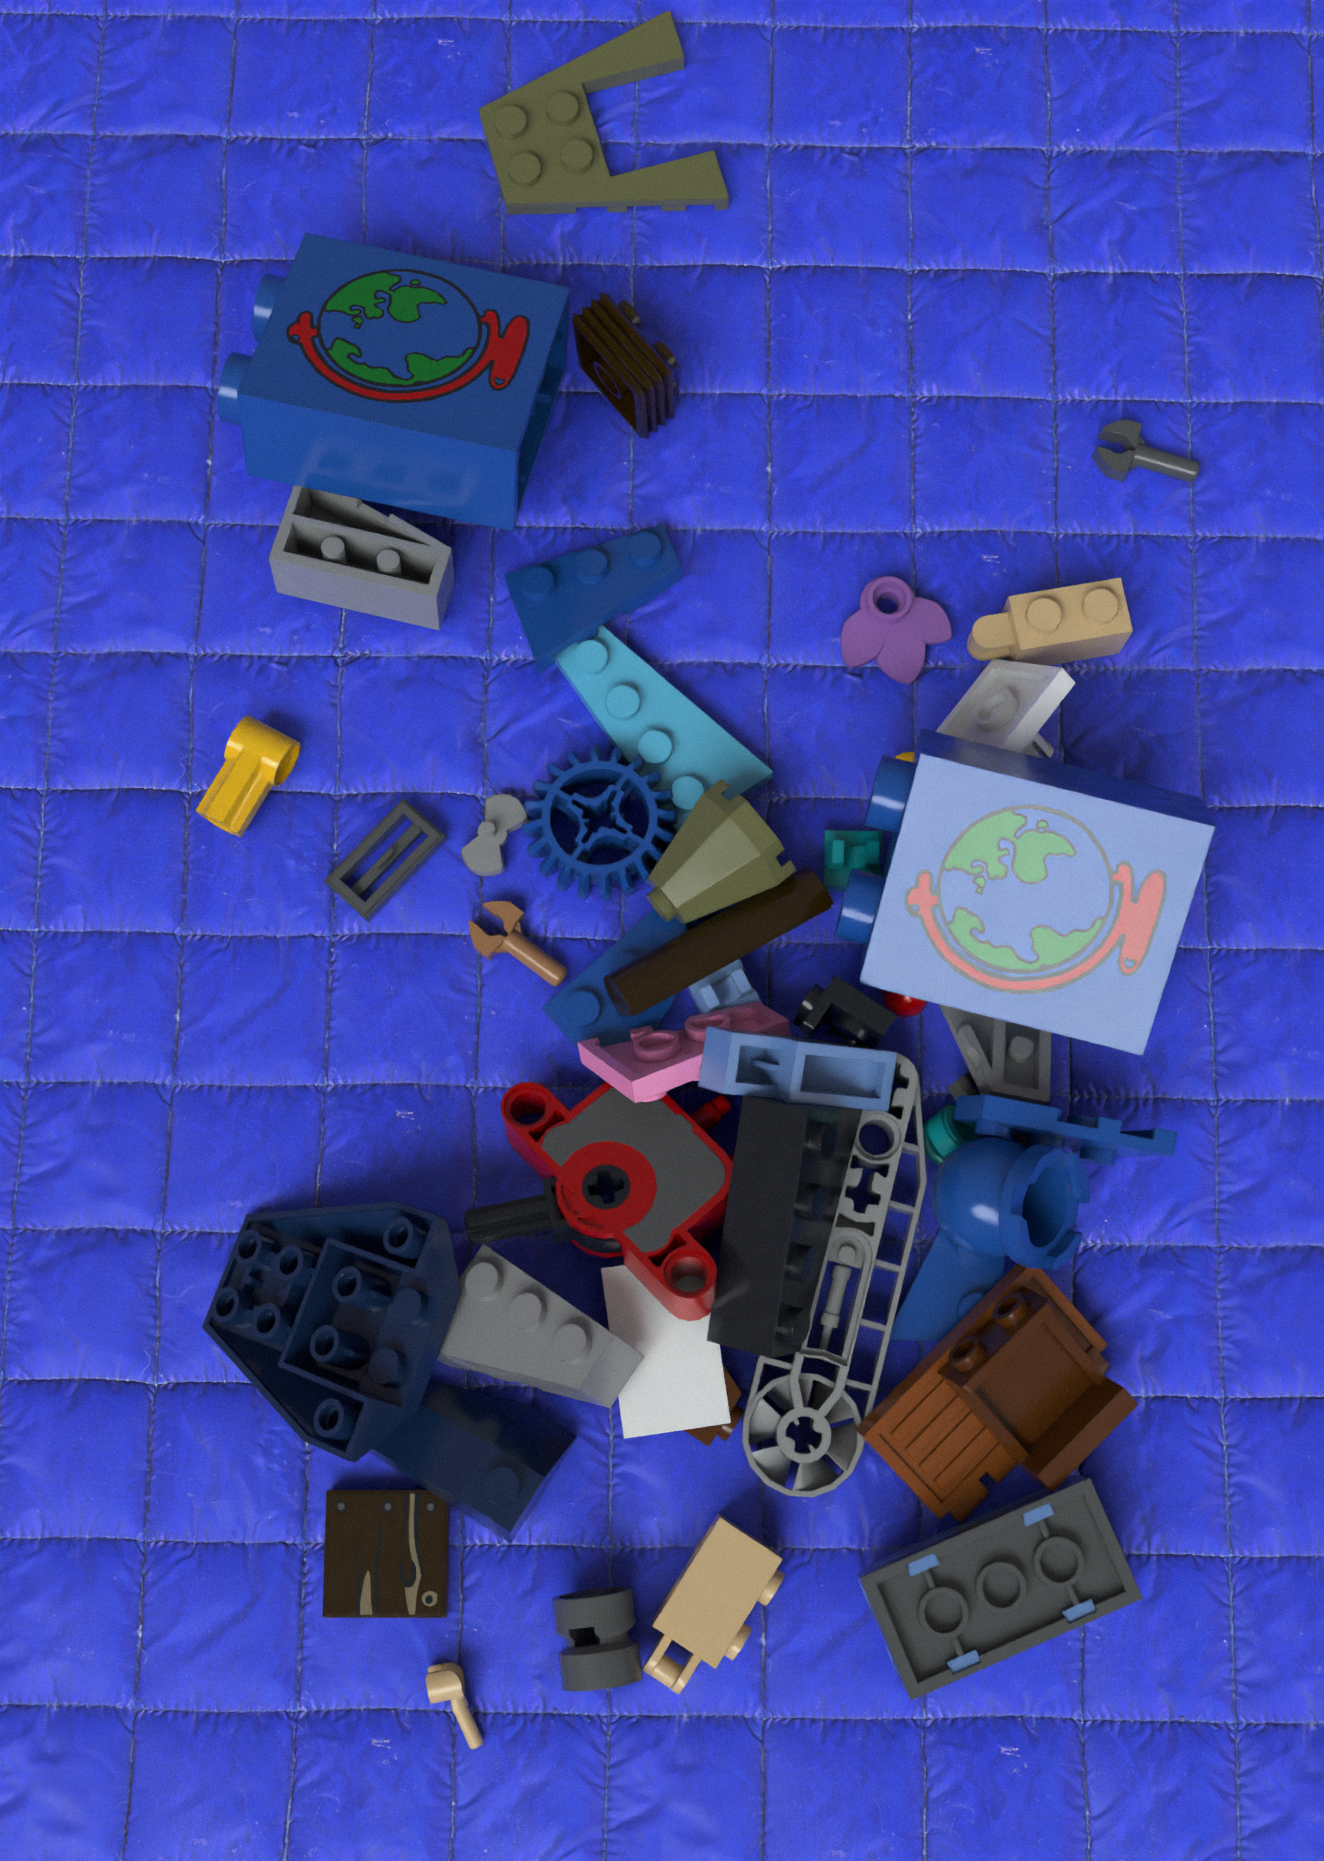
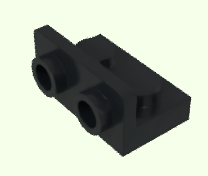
M835 975L826 989L817 983L813 986L797 1010V1015L792 1023L800 1028L796 1037L811 1039L823 1021L832 1027L828 1034L836 1042L875 1048L896 1015Z

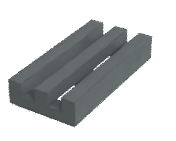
M403 798L324 882L351 908L355 909L364 920L369 922L447 841L446 836ZM408 818L413 824L351 889L344 883ZM423 833L426 834L428 837L364 902L361 897Z

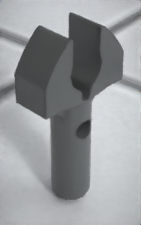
M1124 419L1102 428L1098 439L1118 443L1125 450L1124 453L1119 454L1106 448L1096 447L1092 458L1098 468L1108 478L1123 482L1127 472L1138 467L1189 483L1194 482L1199 475L1200 463L1198 461L1147 446L1140 436L1141 423Z

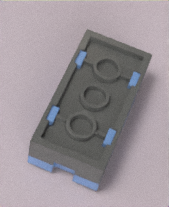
M1077 1474L1066 1478L1053 1492L1042 1488L891 1554L868 1566L857 1576L890 1660L910 1700H914L1143 1599L1091 1479Z

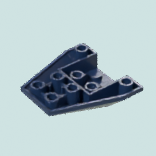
M396 1201L247 1214L202 1328L303 1441L347 1461L356 1463L418 1412L462 1294L448 1221L440 1216Z

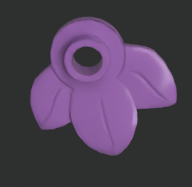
M893 576L878 577L865 586L859 601L860 610L850 616L843 625L841 653L846 666L850 669L863 666L875 659L878 667L889 678L896 682L910 685L916 680L923 668L925 644H940L952 638L950 622L940 605L935 601L915 597L913 590L905 581ZM882 599H890L896 604L897 610L893 613H884L879 610L877 602Z

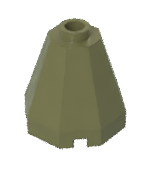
M722 779L701 795L646 879L652 890L645 896L655 911L666 922L675 917L685 925L772 889L796 871L791 860L783 866L779 864L776 857L785 849L779 838L750 803L739 793L731 800L723 796L730 786Z

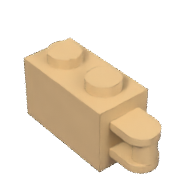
M1121 578L1008 596L1001 613L983 616L974 623L967 639V650L973 658L980 661L1006 658L1008 661L1046 666L1119 654L1133 632Z
M718 1513L652 1618V1626L662 1632V1635L646 1659L642 1671L679 1695L701 1659L715 1669L723 1656L733 1661L751 1633L752 1628L744 1622L756 1602L758 1601L766 1607L785 1577V1574L777 1569L783 1560L781 1555ZM672 1640L691 1652L683 1666L664 1654Z

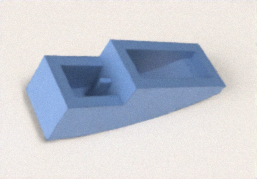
M707 1026L698 1086L722 1094L775 1098L788 1103L888 1112L897 1052L803 1037Z

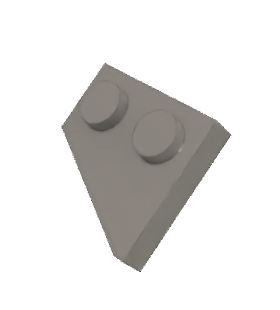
M939 1004L980 1094L1048 1106L1050 1103L1051 1032Z

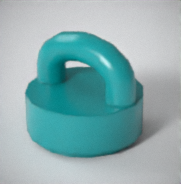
M955 1105L945 1106L923 1124L925 1154L938 1166H940L945 1155L972 1138H982L974 1135L975 1127L972 1124L953 1120Z

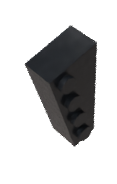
M743 1096L717 1268L718 1288L711 1308L707 1341L768 1358L800 1352L802 1343L809 1332L810 1312L863 1109L788 1103L775 1098Z

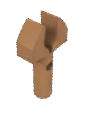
M490 901L483 903L484 910L504 923L506 937L499 934L493 936L485 934L479 926L469 920V931L475 950L489 962L496 954L509 953L554 987L560 985L565 980L568 969L522 935L520 923L525 918V914L511 902Z

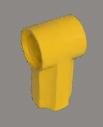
M250 715L244 717L237 724L228 739L224 752L226 761L195 811L218 828L241 838L272 786H280L293 770L300 754V742Z

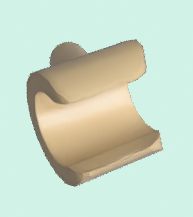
M452 1662L430 1666L426 1675V1686L430 1703L450 1700L452 1711L456 1716L470 1750L480 1747L484 1741L468 1707L469 1703L465 1697V1680L462 1668Z

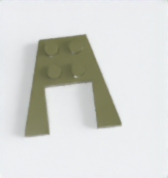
M670 11L648 20L478 109L481 127L507 215L577 213L576 208L606 207L607 213L628 212V206H660L661 211H686V205H714L715 210L728 209L729 196L714 150L610 177L585 94L684 69V54Z

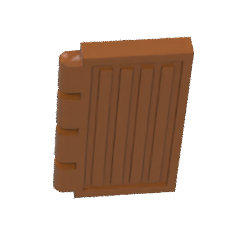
M1017 1263L855 1428L856 1432L930 1512L939 1519L948 1512L961 1524L990 1494L979 1479L986 1473L999 1485L1017 1466V1463L937 1373L949 1361V1354L955 1345L964 1338L975 1335L992 1318L994 1308L1003 1298L1018 1292L1023 1286L1047 1298L1056 1308L1053 1315L1101 1372L1105 1374L1111 1368L1100 1354L1108 1344L1041 1268L1031 1269L1022 1267Z

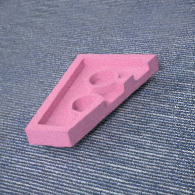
M757 1001L712 1011L707 1014L690 1016L685 1021V1029L654 1031L650 1025L629 1030L631 1041L600 1047L599 1039L596 1037L579 1041L577 1045L581 1063L636 1104L638 1102L658 1100L664 1097L668 1090L690 1081H699L707 1026L791 1036L789 1020Z

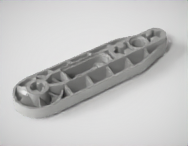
M897 1053L894 1082L902 1085V1088H897L891 1094L888 1112H897V1118L887 1113V1111L862 1110L810 1312L808 1335L802 1343L800 1352L792 1353L790 1363L758 1355L742 1418L741 1443L748 1464L767 1486L787 1496L815 1497L836 1489L853 1473L863 1451L865 1440L856 1432L855 1428L873 1410L927 1184L919 1075L915 1065L907 1057ZM911 1111L914 1145L904 1142ZM877 1125L883 1128L889 1138V1148L886 1153L872 1155L861 1147L859 1132L862 1127ZM901 1153L915 1155L917 1188L912 1206L890 1200ZM851 1161L863 1168H882L884 1170L883 1176L877 1172L869 1176L866 1195L875 1198V1204H868L860 1213L853 1210L854 1200L845 1197V1190L852 1191L858 1186L863 1168L852 1169L850 1167ZM887 1210L910 1215L898 1265L876 1259ZM827 1261L835 1262L839 1266L834 1265L831 1287L825 1311L822 1313L820 1321L824 1328L819 1348H808L806 1346ZM850 1266L859 1269L839 1354L836 1355L827 1350L832 1329L838 1328L839 1313L847 1281H849L852 1271L848 1268ZM873 1268L896 1273L884 1325L861 1318ZM859 1326L882 1332L869 1384L847 1379ZM804 1357L819 1359L834 1365L832 1381L819 1374L800 1373ZM764 1363L788 1370L787 1375L770 1380L757 1392ZM813 1380H815L817 1383L811 1406L807 1407ZM845 1385L868 1391L862 1417H860L856 1403L845 1392ZM765 1394L783 1411L781 1415L762 1398ZM801 1416L809 1417V1428L818 1432L815 1445L812 1446L809 1443H805L807 1450L803 1452L794 1451L795 1441L786 1436L789 1423L792 1422L798 1426L799 1421L797 1418ZM849 1418L853 1419V1423L830 1428L829 1425ZM774 1438L776 1446L754 1452L751 1451L750 1445ZM825 1453L842 1469L838 1475L821 1459ZM791 1460L799 1463L793 1488L785 1487Z

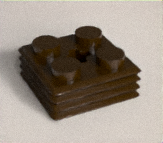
M600 293L599 301L591 299V307L582 306V314L573 313V328L580 369L639 437L648 439L649 431L657 432V425L665 426L666 418L674 419V396L679 393V388L673 379V372L678 369V363L674 355L663 342L658 340L652 344L640 331L643 325L638 314L625 300H621L616 304L609 294Z

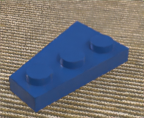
M663 524L504 575L508 592L539 674L555 664L554 656L573 643L577 642L580 644L583 641L591 640L598 635L596 628L617 614L629 615L683 579L680 562Z
M655 909L652 910L542 1007V1011L577 1050V1042L598 1037L600 1047L631 1041L629 1030L651 1025L654 1031L658 1030L680 992L636 1016L623 1017V1015H618L606 991L603 978L608 973L700 923L695 920L683 925L675 917L666 922Z
M987 1094L957 1096L953 1120L975 1125L974 1135L982 1138L1001 1137L1011 1139V1134L1028 1138L1027 1148L1033 1145L1044 1144L1058 1146L1062 1150H1064V1147L1080 1150L1079 1157L1083 1162L1104 1166H1115L1116 1157L1174 1156L1176 1131L1161 1128L1121 1131L1122 1121L1069 1115L1067 1121H1063V1110L1059 1108Z

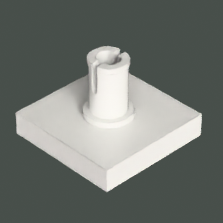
M1000 659L991 660L935 732L1042 758L1038 754L1039 751L1045 758H1051L1054 749L1038 731L1072 689L1075 682L1062 667Z

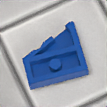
M939 1226L929 1246V1251L921 1267L918 1268L908 1288L909 1291L894 1318L889 1340L940 1342L1005 1276V1256L978 1257L950 1242Z

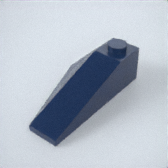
M429 1381L418 1412L371 1449L369 1453L511 1544L576 1441L577 1436L527 1404Z

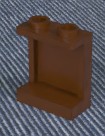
M1023 1286L1018 1292L1006 1296L996 1305L992 1318L975 1335L966 1337L955 1345L949 1354V1361L937 1373L1023 1472L1053 1492L1138 1406V1403L1124 1387L1106 1378L1053 1315L1056 1309L1047 1298Z

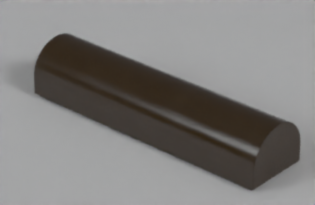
M803 867L792 873L778 886L733 905L608 973L603 978L606 991L618 1015H623V1017L636 1016L832 908L831 905L834 903L816 873L808 867Z

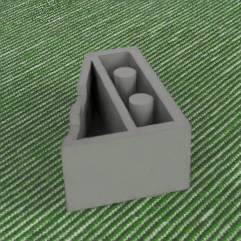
M296 485L293 486L268 558L277 593L440 631L455 584L451 547L393 514L389 517L364 504L361 499Z
M483 1244L459 1278L462 1294L437 1360L449 1367L472 1370L490 1375L499 1380L537 1387L542 1391L610 1408L645 1355Z

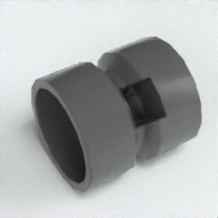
M632 1587L590 1589L552 1598L556 1634L565 1638L567 1646L558 1653L563 1690L573 1692L602 1690L629 1685L643 1679L639 1642L629 1638L628 1630L636 1624Z

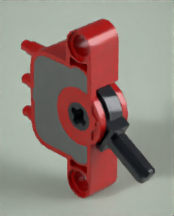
M522 1082L509 1088L503 1095L500 1104L507 1140L520 1157L541 1177L545 1194L467 1210L464 1214V1224L470 1244L480 1245L552 1230L555 1244L571 1241L575 1246L590 1255L603 1258L623 1256L626 1268L676 1318L694 1321L709 1315L718 1288L715 1261L700 1244L724 1224L734 1153L728 1156L707 1132L721 1121L722 1116L730 1111L731 1104L729 1100L723 1095H718L711 1102L703 1104L689 1116L668 1094L655 1101L638 1102L635 1104L609 1083L604 1082L569 1111L546 1087L539 1083ZM535 1113L543 1116L533 1124L517 1122L526 1114ZM612 1195L614 1202L603 1204L601 1197ZM690 1275L699 1277L705 1282L700 1289L692 1292L681 1291L674 1286L677 1280Z

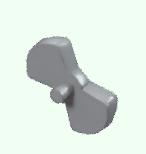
M498 794L486 799L484 804L485 821H482L478 826V836L460 851L465 866L475 875L486 877L502 874L505 870L502 847L507 842L511 832L521 828L523 823L529 821V815L525 813L523 804L517 798L508 794Z

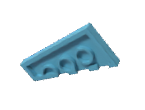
M603 625L596 628L598 635L591 640L583 641L580 644L575 642L554 656L555 664L614 748L618 747L622 750L623 760L626 765L634 757L640 756L644 759V766L638 774L640 777L654 770L661 774V781L651 791L670 789L672 791L673 798H671V802L661 805L660 808L677 811L678 822L671 827L675 834L701 795L720 779L730 786L723 796L731 800L738 793L745 797L773 778L774 772Z

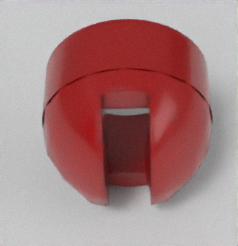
M882 990V1002L885 1008L899 1018H911L918 1015L928 1003L925 1000Z

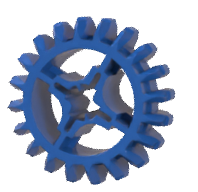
M597 746L590 747V761L585 763L580 762L579 756L575 751H570L567 754L570 769L564 771L558 764L550 763L547 766V770L554 783L551 784L544 780L536 779L532 784L533 791L542 800L531 799L526 800L524 803L525 813L536 818L522 824L524 836L537 838L527 846L528 855L530 858L546 857L538 867L539 873L544 878L561 870L556 881V887L561 892L566 891L573 881L576 880L579 882L577 889L578 898L582 900H587L589 897L591 885L600 886V896L604 902L611 900V885L619 883L622 893L626 897L634 894L631 877L635 875L642 883L649 885L646 879L650 875L651 869L647 866V863L655 866L664 853L658 847L667 848L675 836L673 832L664 828L677 824V811L660 808L661 805L671 802L673 793L670 789L651 791L661 781V774L654 770L640 777L638 774L642 771L644 759L636 756L626 767L622 765L623 753L618 747L612 750L610 761H601L600 750ZM589 785H609L602 795L595 798H587L575 792ZM629 794H632L640 802L647 815L649 824L644 839L633 833V826L621 817ZM558 810L567 814L568 821L579 829V833L574 840L575 848L570 855L560 847L553 835V822ZM609 814L610 827L612 829L610 830L602 826L596 833L593 832L589 838L591 833L590 818L600 821L604 815ZM605 849H614L623 854H626L628 851L631 852L626 858L611 864L593 865L586 863L587 861L592 862L593 858Z

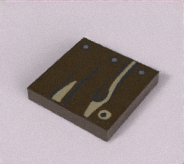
M427 1489L326 1490L322 1618H446L448 1616L450 1504Z

